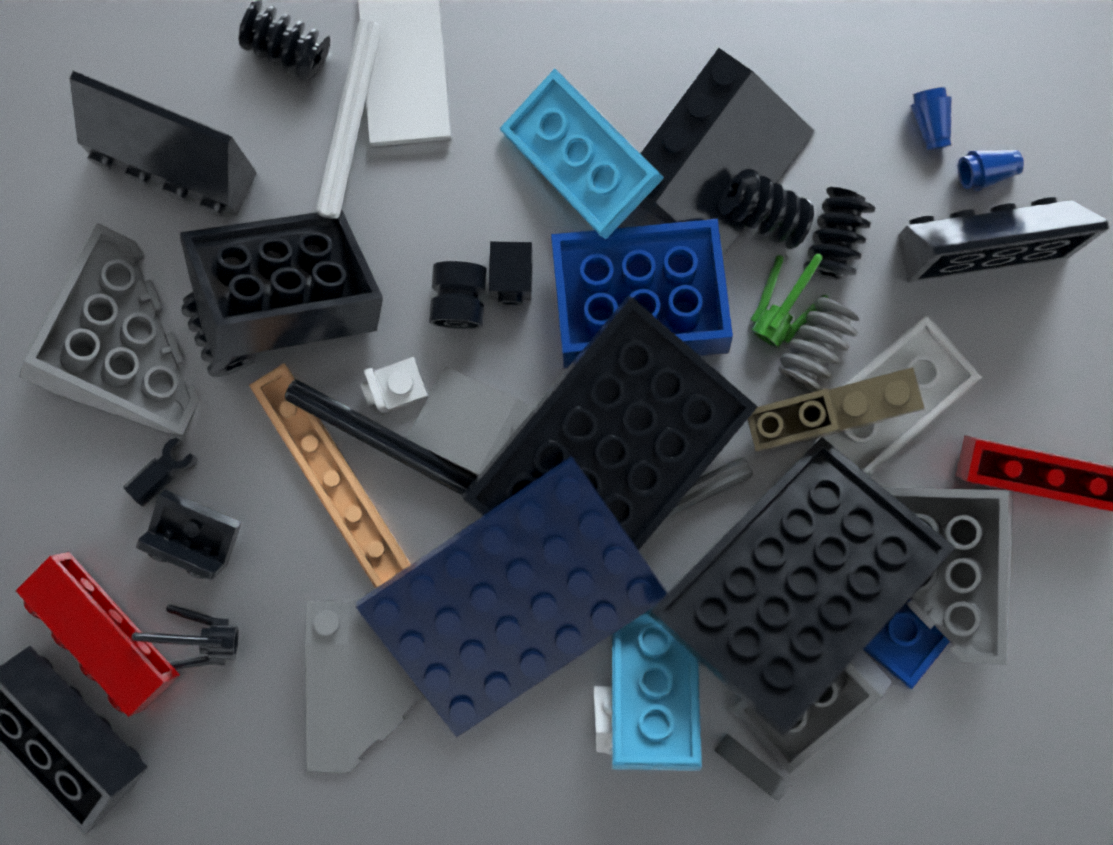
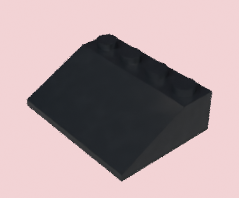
M718 48L640 153L664 179L639 205L665 224L718 219L722 255L724 257L746 226V217L742 221L737 222L732 219V210L726 215L721 214L718 210L720 198L729 182L739 172L749 168L757 171L759 176L768 177L773 183H778L813 135L814 130L751 69Z
M76 71L72 72L69 79L77 143L89 153L87 157L89 161L106 169H111L113 164L126 169L124 174L127 177L144 185H147L149 180L162 184L161 190L177 199L185 200L187 195L201 201L199 204L201 208L213 214L222 216L223 212L226 211L237 216L257 172L232 136Z
M1047 197L1031 202V207L1016 209L1015 203L995 206L990 209L991 213L975 215V210L969 209L950 214V219L935 221L934 216L917 217L909 221V225L900 232L898 237L906 281L908 283L1067 259L1109 230L1108 220L1072 200L1057 202L1056 197Z
M342 209L337 219L325 218L315 212L180 232V241L202 330L214 360L377 331L383 296Z

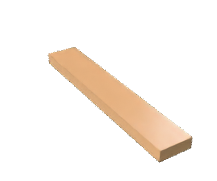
M283 363L249 386L376 589L410 566L411 563L321 419L285 399V392L295 378L288 366Z

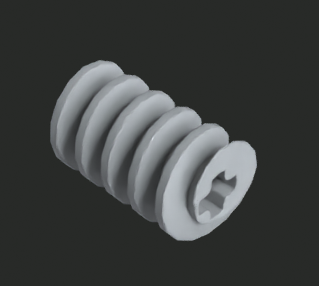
M819 297L814 305L817 311H810L806 316V321L809 325H802L797 331L801 340L793 339L790 342L789 349L793 354H783L780 362L784 368H778L792 382L814 392L823 390L822 386L816 381L817 376L827 379L832 377V374L824 366L825 363L839 365L841 362L833 350L835 348L844 351L849 349L850 346L842 339L843 334L856 337L858 334L857 330L850 324L852 320L859 321L857 314L844 305L826 297Z

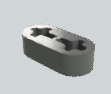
M729 734L725 735L714 750L777 802L781 800L791 787L790 783Z

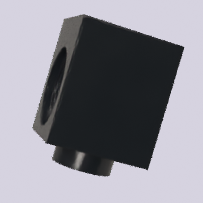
M490 241L489 294L491 299H498V304L518 306L523 304V300H532V242Z

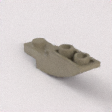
M911 367L837 388H826L757 407L747 420L755 450L758 452L883 422V420L925 410L914 368Z

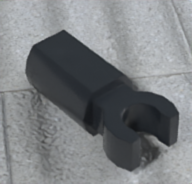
M176 437L170 439L162 449V456L159 459H152L123 486L125 491L140 506L144 507L175 478L173 474L177 470H186L195 464L197 457L191 453L181 461L175 459L174 452L183 443L180 439Z

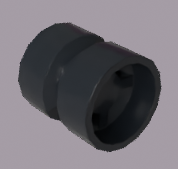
M442 261L433 264L432 289L438 293V296L431 299L429 323L434 326L451 329H478L483 327L484 303L478 299V296L485 292L486 267L462 261Z

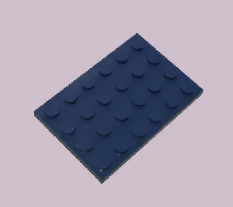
M571 456L356 601V609L457 738L656 606L668 592Z

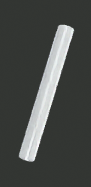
M360 20L358 22L316 208L318 215L329 219H337L340 216L381 32L379 24L374 21Z

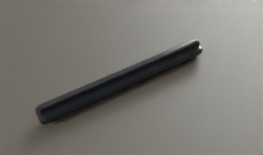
M297 379L290 383L285 392V399L288 402L460 495H463L477 478V476Z

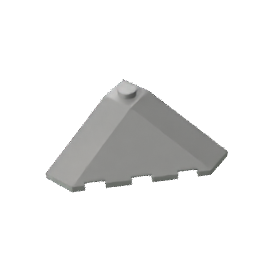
M97 223L29 350L19 377L59 396L182 437L198 404V395L194 385L186 386L178 366L184 360L173 333L166 334L158 316L162 306L151 279L147 281L143 279L136 261L141 258L136 241Z
M883 487L955 547L944 562L910 598L911 601L907 605L930 629L934 625L954 645L950 651L961 662L1007 665L1013 491Z
M307 600L305 629L306 772L350 773L362 761L359 757L377 739L382 742L406 719L403 714L421 697L424 700L426 698L356 609V601Z

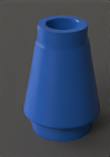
M946 87L914 93V104L910 106L924 143H926L927 151L951 146L952 97L947 96Z
M1018 150L969 151L966 156L961 157L958 161V177L965 189L981 191L1021 174L1024 169V161Z

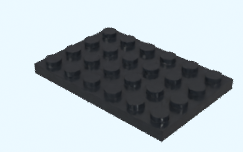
M627 296L461 497L484 516L572 456L634 545L640 550L758 406L634 298Z
M821 437L651 610L650 617L784 737L944 562L955 547L826 439Z

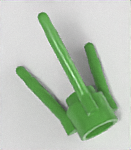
M816 254L782 306L772 305L767 310L784 260L782 255L776 256L758 308L750 319L755 323L751 329L755 336L775 348H779L783 341L789 344L800 326L807 323L806 316L810 311H817L815 305L812 304L800 317L790 324L793 316L788 312L822 261L821 254Z

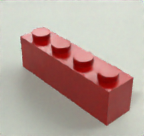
M964 435L955 476L968 482L1113 512V466Z
M70 552L49 556L15 590L24 600L23 605L32 616L41 619L52 631L51 636L55 643L61 648L68 650L77 659L82 673L90 680L96 681L108 694L109 703L117 711L125 713L128 718L147 709L180 676L152 643L132 640L131 636L133 633L142 632Z

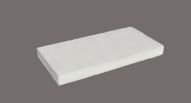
M358 0L360 20L374 21L379 24L381 29L366 95L369 143L371 147L452 140L440 0Z
M928 315L923 317L845 384L848 385L913 367L925 410L823 437L868 475L982 378L980 373Z

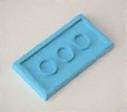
M555 68L499 128L593 229L605 239L664 179L627 139Z
M651 608L612 634V770L700 771L699 660L650 617L651 610L653 609Z

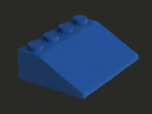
M718 219L616 228L607 239L601 237L595 230L551 234L563 369H567L627 296L634 298L699 356L729 353L733 332Z

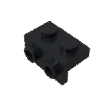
M165 489L158 495L148 531L138 539L136 548L148 553L154 560L169 562L185 569L193 577L213 580L228 565L242 522Z

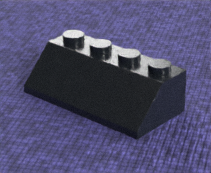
M28 646L0 666V747L86 835L136 785L148 766L142 761L140 754L133 747L127 746L112 730L110 723L104 717L97 715L87 705L80 692L75 687L68 685L54 671L51 662L44 656L39 655L31 646Z

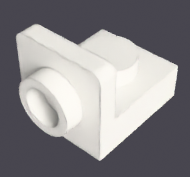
M414 357L375 371L373 368L364 370L367 381L361 383L363 394L368 406L376 405L381 414L429 397Z

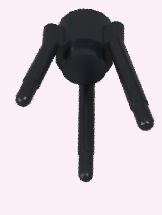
M168 605L166 607L167 612L208 625L210 628H202L200 636L137 632L131 636L133 641L195 645L199 646L200 653L208 655L169 662L175 670L205 665L225 666L226 660H235L238 649L239 629L238 626L229 625L228 618H215L186 608Z

